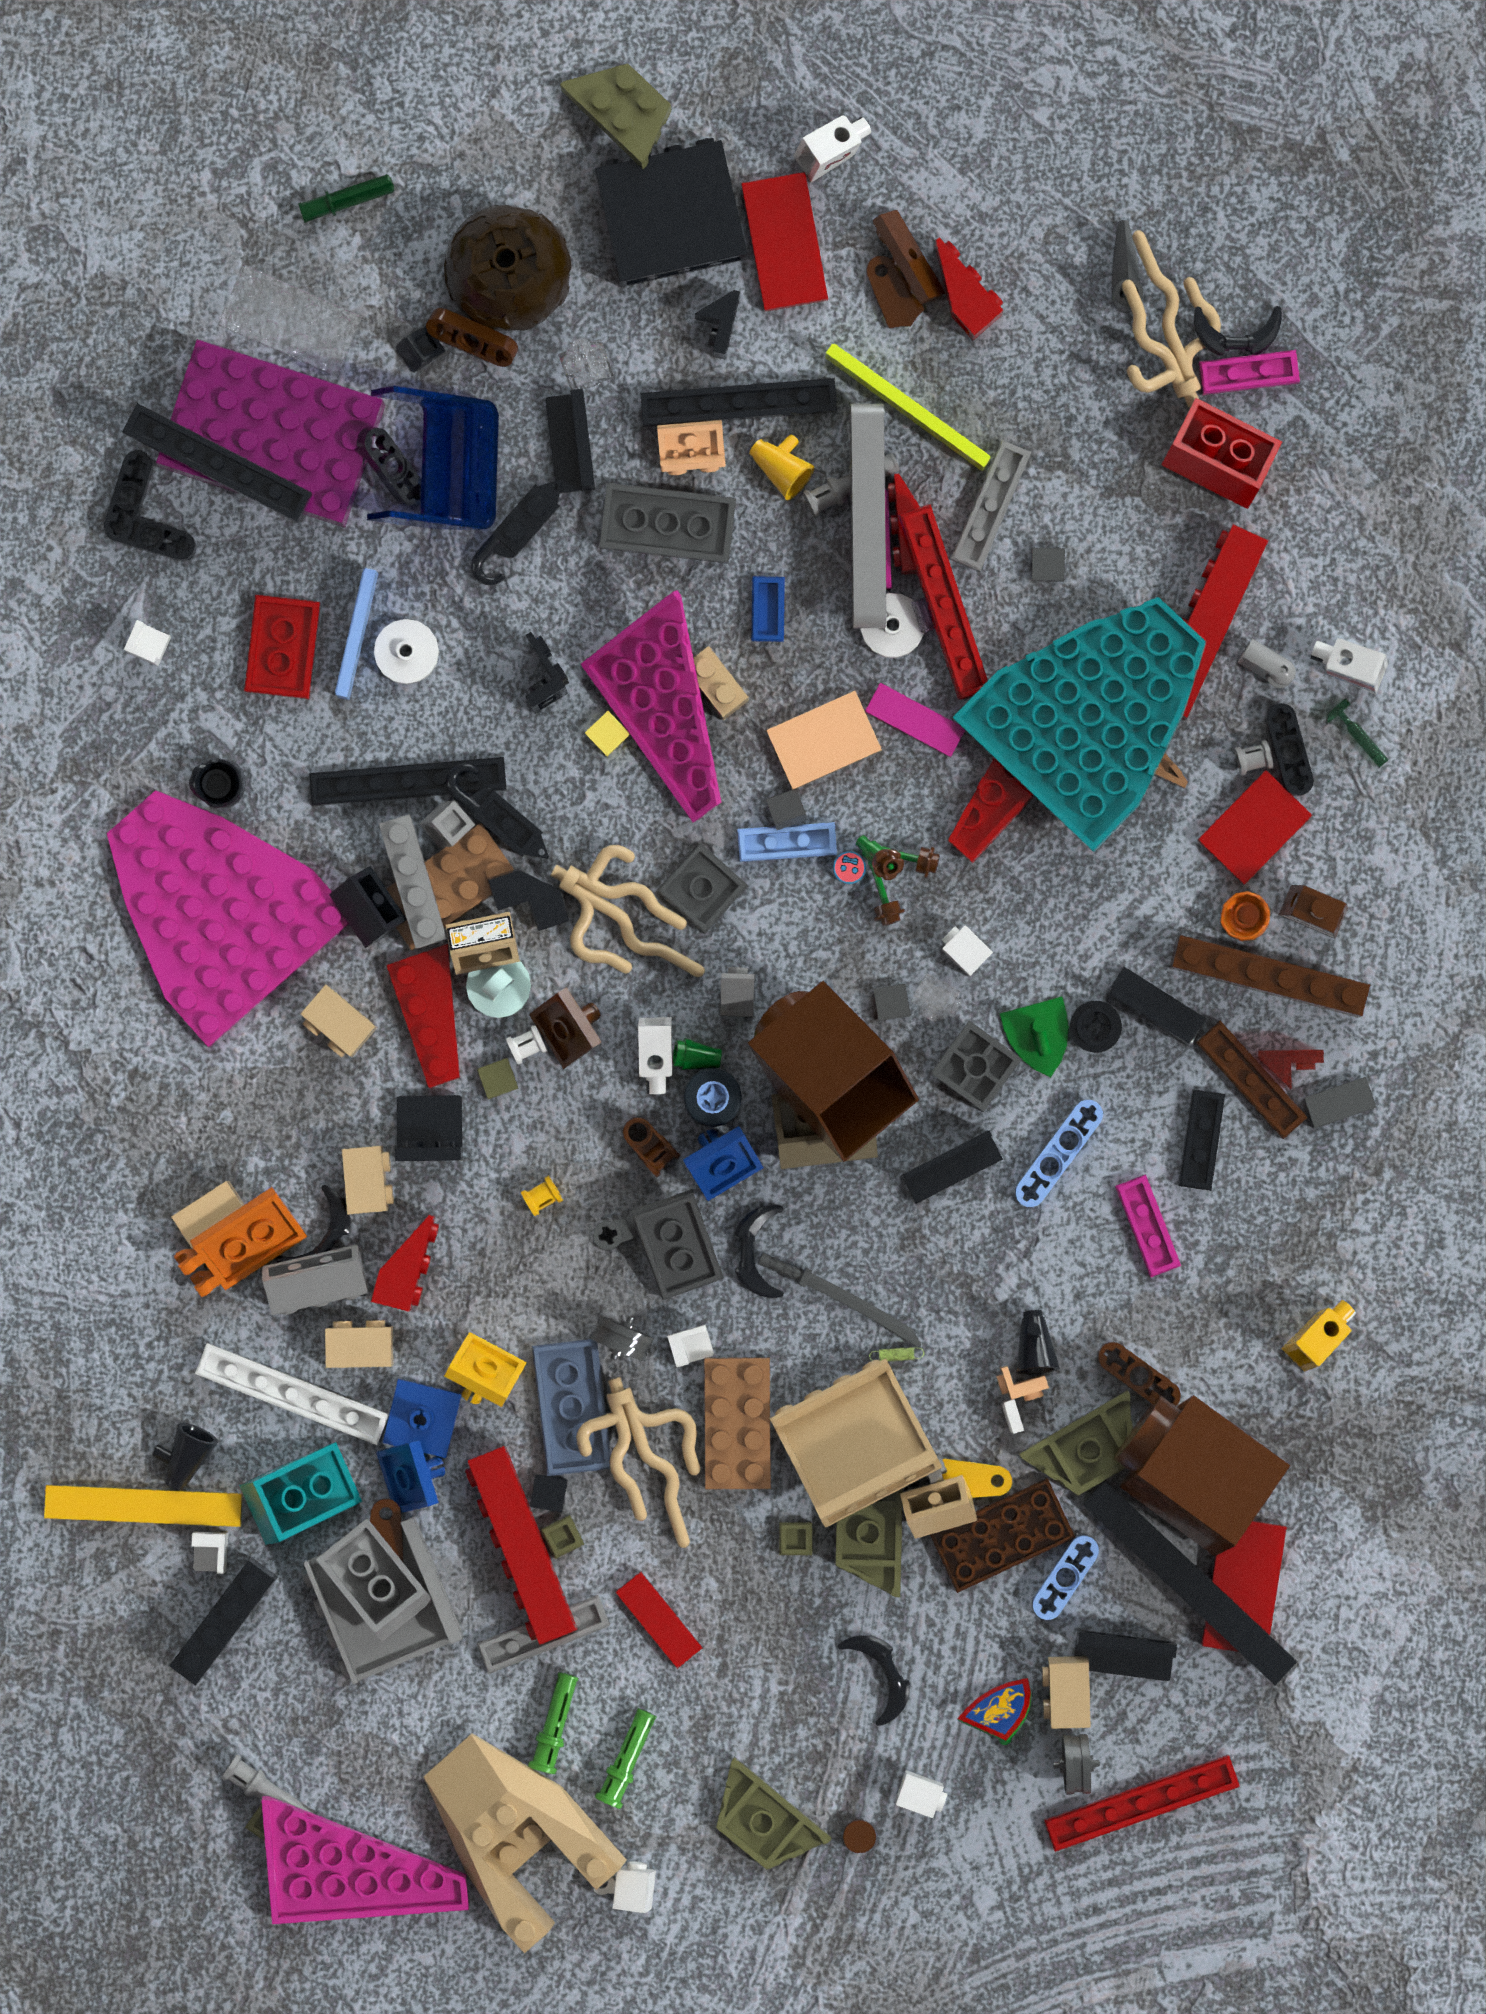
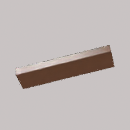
M1221 1020L1195 1042L1282 1139L1286 1138L1308 1118Z

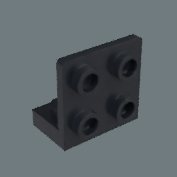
M532 632L526 634V638L552 679L549 682L542 679L528 688L530 694L525 697L536 714L567 695L568 692L565 686L569 684V681L558 663L554 666L550 663L548 658L552 654L542 636L540 635L535 638Z
M460 1095L398 1096L395 1161H463L462 1097Z

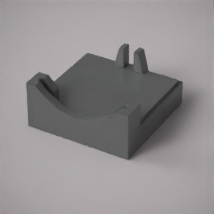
M968 1021L930 1074L965 1098L981 1112H984L1022 1058L974 1023Z

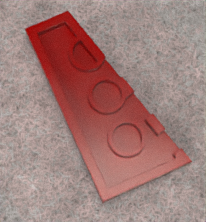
M993 757L989 768L980 780L972 799L963 811L948 842L973 864L1033 799L1034 795Z
M445 944L386 965L428 1087L432 1088L460 1078L449 945Z

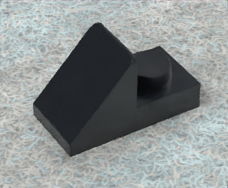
M733 290L695 313L696 320L719 325L718 329L712 327L708 347L713 348V357L726 359L740 300V291Z

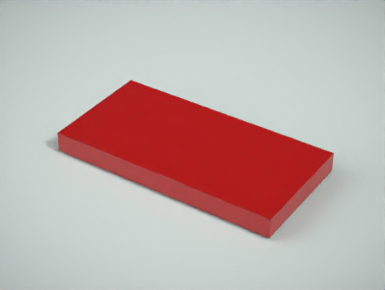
M802 172L741 183L764 312L828 301L806 173Z
M1252 1521L1236 1546L1215 1556L1211 1580L1270 1635L1287 1527ZM1205 1620L1202 1646L1239 1652Z

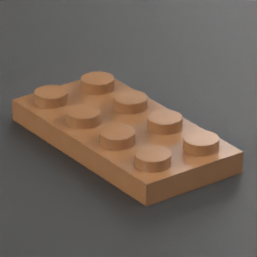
M482 823L468 831L455 845L445 847L425 861L444 929L446 925L452 924L492 896L487 878L514 870ZM395 882L387 888V891L406 917ZM406 920L396 929L413 951L416 948L408 921Z
M770 1357L704 1358L705 1489H771Z

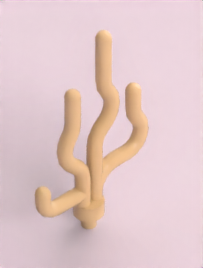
M1137 230L1133 233L1132 239L1152 283L1166 297L1162 329L1169 348L1148 336L1144 305L1134 282L1125 280L1122 283V289L1133 314L1132 330L1135 340L1145 351L1161 358L1166 368V371L1146 380L1143 378L1138 366L1130 365L1127 368V375L1134 388L1146 393L1153 392L1172 382L1177 398L1184 397L1188 407H1191L1195 398L1199 399L1196 391L1201 389L1198 378L1193 371L1192 362L1195 354L1206 347L1199 338H1196L1183 348L1175 328V318L1179 308L1177 289L1161 273L1145 234ZM1187 277L1183 285L1194 308L1197 306L1201 307L1204 317L1210 326L1220 333L1221 322L1218 313L1212 305L1204 300L1195 279Z
M609 845L600 851L587 874L572 865L568 871L558 865L555 866L550 876L561 882L559 889L574 896L581 905L580 917L570 935L571 948L574 954L581 960L588 963H605L624 974L632 970V964L615 953L607 950H590L585 947L583 937L591 924L595 908L618 923L626 946L633 952L642 956H659L695 977H702L704 975L705 969L702 965L661 943H644L640 941L634 933L633 924L628 914L618 906L602 898L616 899L627 895L638 896L643 901L647 910L655 917L678 930L685 929L687 926L686 919L662 906L653 892L645 885L627 882L616 886H608L598 881L610 859L616 857L626 863H631L635 859L634 852L620 845Z
M620 1377L608 1380L612 1393L607 1394L606 1398L611 1413L590 1419L581 1425L576 1436L579 1452L584 1457L590 1456L592 1453L589 1441L591 1433L614 1425L616 1426L618 1441L611 1453L609 1461L610 1471L615 1481L626 1490L635 1519L643 1521L647 1518V1512L640 1490L635 1480L624 1471L622 1464L623 1458L629 1449L632 1433L637 1452L642 1461L651 1468L660 1471L666 1478L665 1507L678 1546L686 1548L690 1544V1539L677 1501L680 1485L678 1473L671 1463L651 1451L643 1426H660L672 1421L682 1424L684 1428L681 1445L683 1457L688 1472L694 1476L699 1474L701 1470L695 1452L697 1438L696 1423L690 1414L678 1408L666 1409L654 1414L643 1413L635 1403L631 1388H624Z

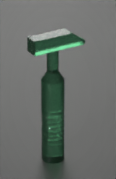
M1345 698L1327 714L1325 724L1330 723L1339 716L1347 725L1349 734L1380 768L1389 759L1370 739L1357 722L1351 721L1343 712L1351 705Z

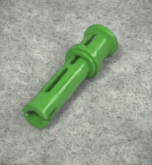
M558 1672L542 1732L536 1735L535 1740L538 1743L533 1761H529L528 1767L541 1772L556 1774L555 1764L558 1753L565 1744L563 1742L564 1738L561 1736L576 1683L579 1679L578 1677Z
M640 1708L637 1709L614 1765L610 1764L606 1769L608 1775L601 1791L596 1792V1799L615 1808H622L621 1799L628 1783H632L634 1780L632 1771L650 1729L657 1718L656 1715Z

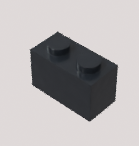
M371 866L349 877L329 894L365 948L385 938L407 920Z

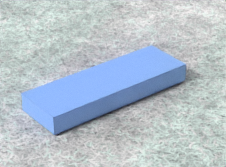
M835 822L792 825L777 830L775 826L737 829L740 862L837 855Z

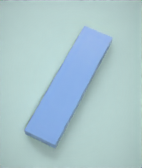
M363 569L335 689L336 696L341 699L350 700L378 578L377 571L373 569Z

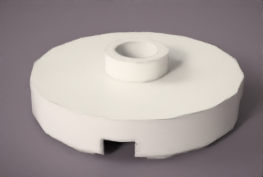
M887 593L886 624L889 620L894 619L899 623V628L891 631L886 625V628H860L864 643L873 652L884 658H899L910 654L919 645L924 635L925 619L921 608L913 599L903 594Z
M403 619L393 621L382 629L375 642L374 656L376 664L384 676L395 683L409 685L420 682L431 675L438 662L439 648L436 637L427 626L419 621ZM406 645L410 646L412 654L408 657H403L400 654L401 648Z

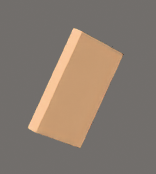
M856 691L766 730L792 790L882 751Z

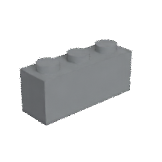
M358 1244L262 1266V1282L272 1315L280 1313L288 1315L296 1312L298 1309L310 1306L322 1307L332 1301L340 1299L352 1300L368 1293L367 1277Z

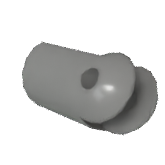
M1253 638L1238 661L1240 665L1268 680L1276 688L1288 686L1296 675L1295 667L1291 661Z

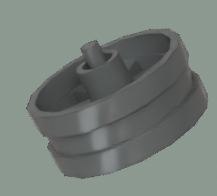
M600 1316L597 1321L598 1326L591 1336L592 1340L609 1347L608 1351L612 1352L610 1359L615 1361L619 1355L623 1357L624 1354L645 1361L647 1357L646 1352L654 1338L635 1330L636 1326L632 1325L634 1318L629 1316L626 1322L621 1320L620 1323Z
M1062 1735V1757H1059V1762H1053L1054 1769L1060 1768V1773H1063L1065 1794L1070 1795L1077 1792L1090 1794L1091 1772H1094V1767L1100 1766V1761L1093 1760V1755H1090L1088 1735Z

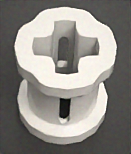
M536 1025L531 1027V1031L514 1039L511 1037L506 1038L518 1065L522 1063L524 1058L539 1051L542 1053L547 1052V1048Z

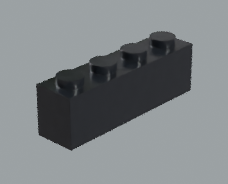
M253 1557L249 1559L169 1666L196 1686L278 1576Z

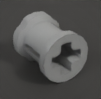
M1266 740L1261 741V744L1245 749L1240 747L1234 748L1235 759L1241 776L1246 775L1247 771L1262 767L1267 769L1273 768V759Z

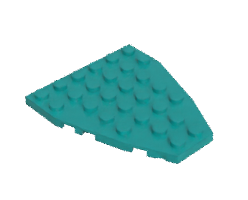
M1157 597L1137 607L1121 610L1120 613L1104 619L1099 618L1088 622L1054 640L1052 644L1026 655V658L1009 667H1003L953 716V719L1089 849L1095 852L1140 806L1185 712L1206 641L1165 602Z

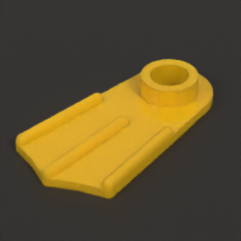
M942 1459L947 1469V1472L942 1474L943 1479L947 1480L963 1475L972 1498L1001 1496L1007 1493L1012 1486V1476L1002 1466ZM994 1475H1001L1004 1482L1001 1486H994L991 1483V1478Z

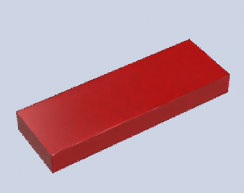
M642 1571L616 1591V1594L677 1669L703 1648Z

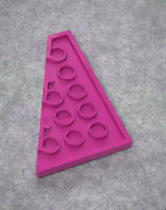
M676 590L583 661L581 666L694 823L722 802L682 597L678 590Z
M262 1797L272 1924L469 1910L467 1874L273 1797Z

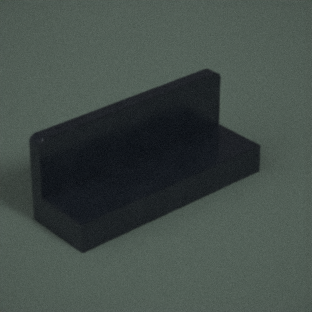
M583 389L570 390L571 394L546 398L555 481L562 480L560 494L595 490Z
M1126 967L1121 969L1106 993L1115 1001L1187 1046L1193 1044L1195 1036L1206 1021L1205 1017Z
M990 1130L901 1174L915 1204L1003 1160L991 1137Z
M1077 1629L1074 1656H1087L1089 1671L1169 1681L1173 1658H1176L1177 1644L1171 1641Z

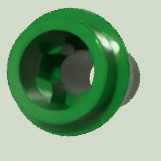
M684 1038L683 1041L676 1040L673 1050V1066L680 1067L681 1070L720 1067L721 1049L713 1048Z

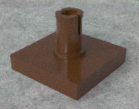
M567 987L529 1014L563 1069L602 1043L591 1026L601 1016L598 1007L590 1002L580 1008Z

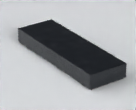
M1192 1089L1178 1186L1212 1190L1225 1094Z

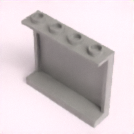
M415 1515L400 1522L402 1525L403 1561L405 1566L432 1598V1602L383 1642L379 1640L316 1561L322 1554L310 1558L303 1563L305 1569L301 1570L304 1582L307 1588H314L318 1598L313 1601L320 1619L326 1617L330 1627L326 1631L327 1638L333 1649L338 1647L343 1659L338 1661L344 1678H351L353 1685L362 1679L464 1638Z

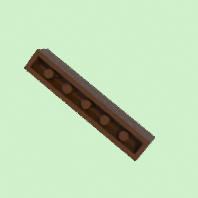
M1179 935L1176 938L1169 965L1170 969L1357 1018L1363 1016L1370 989V984Z

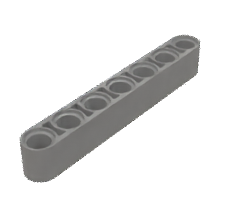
M850 404L852 627L886 628L884 405Z

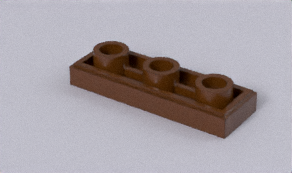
M898 210L881 214L872 220L877 229L878 238L886 244L893 256L895 267L903 273L907 280L911 295L921 304L938 299L944 295L943 287Z

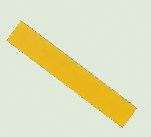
M46 1485L44 1518L241 1527L243 1493Z

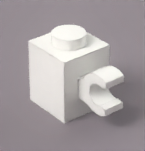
M629 1861L627 1866L621 1867L617 1875L614 1874L608 1879L606 1887L601 1886L597 1890L594 1888V1892L600 1895L614 1894L613 1909L646 1913L652 1909L656 1870L647 1869L646 1863Z

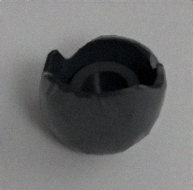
M220 758L199 764L193 769L189 779L190 790L212 808L233 807L243 797L246 787L243 769L233 761Z

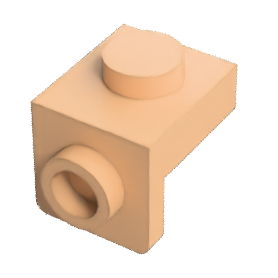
M1008 1366L1000 1367L1002 1375L996 1376L1002 1395L1008 1393L1011 1400L1023 1396L1025 1402L1044 1396L1042 1390L1049 1388L1046 1377L1043 1374L1013 1384Z

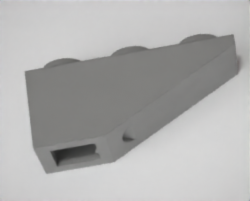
M728 967V973H721L720 1016L753 1017L755 974H748V968Z

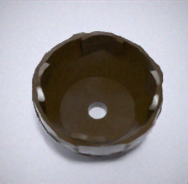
M493 205L480 210L468 217L460 225L448 244L444 262V276L449 296L459 310L467 317L493 330L525 331L533 328L537 324L544 322L557 307L561 306L569 293L571 257L567 250V242L559 229L541 213L538 214L530 209L512 207L510 205ZM502 251L512 252L515 256L514 264L508 268L500 267L496 262L498 254Z

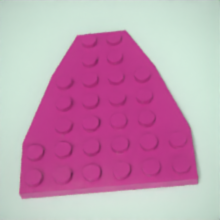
M155 790L107 832L125 905L165 999L207 1047L213 1045L349 925L329 894L332 891L313 869L225 818Z

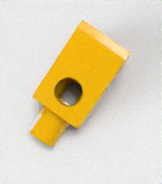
M1341 1300L1333 1309L1328 1307L1320 1310L1281 1349L1304 1372L1319 1367L1352 1331L1346 1323L1356 1314L1355 1310L1344 1300ZM1324 1327L1327 1329L1328 1335L1324 1332Z

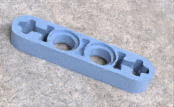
M1093 1100L1079 1102L1024 1174L1015 1188L1016 1200L1025 1207L1039 1205L1087 1142L1103 1118L1102 1108L1097 1102ZM1093 1106L1095 1108L1093 1114L1096 1116V1120L1094 1122L1091 1120L1085 1122L1082 1128L1087 1129L1088 1132L1083 1136L1081 1131L1074 1126H1070L1069 1122L1073 1119L1077 1124L1083 1116L1079 1112L1082 1107L1087 1109ZM1072 1131L1077 1135L1078 1143L1074 1149L1066 1150L1060 1145L1059 1138L1063 1132ZM1046 1157H1052L1058 1162V1171L1052 1176H1046L1040 1170V1163ZM1035 1171L1040 1179L1048 1181L1049 1184L1044 1188L1040 1183L1035 1190V1193L1039 1195L1036 1200L1030 1198L1026 1202L1023 1200L1024 1192L1021 1189L1024 1185L1027 1187L1032 1186L1036 1179L1030 1178V1175Z

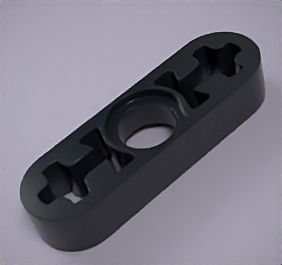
M366 427L361 430L357 437V447L395 500L404 506L415 507L422 504L427 495L426 485L390 435L384 429L377 427ZM371 436L377 437L375 444L378 448H370L372 444ZM390 458H395L398 463V470L393 476H390L386 471V464ZM406 485L414 486L411 491L413 497L406 496L409 493Z
M1284 703L1276 704L1268 710L1265 722L1283 787L1292 796H1302L1311 790L1314 778L1298 720L1291 706ZM1276 710H1281L1283 715H1289V720L1285 722V728L1287 732L1293 729L1295 735H1286L1277 740L1275 734H1281L1282 730L1279 723H1273L1272 718L1277 715ZM1293 741L1297 744L1299 752L1296 758L1286 759L1282 756L1280 747L1283 742ZM1302 760L1303 766H1298L1297 771L1300 777H1306L1307 782L1302 785L1303 790H1298L1297 786L1290 785V780L1294 778L1293 769L1291 768L1286 771L1284 765H1293Z

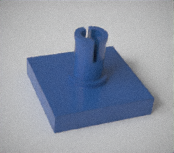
M739 1126L720 1138L714 1129L707 1130L706 1132L712 1141L711 1143L708 1142L703 1133L700 1134L697 1140L702 1148L683 1159L707 1201H710L764 1168Z
M398 1379L383 1443L398 1446L420 1440L423 1453L447 1458L462 1394Z
M420 1440L376 1452L390 1499L399 1505L401 1513L439 1503L432 1479L443 1477L445 1475V1467L431 1470V1468L444 1463L438 1456L425 1460Z

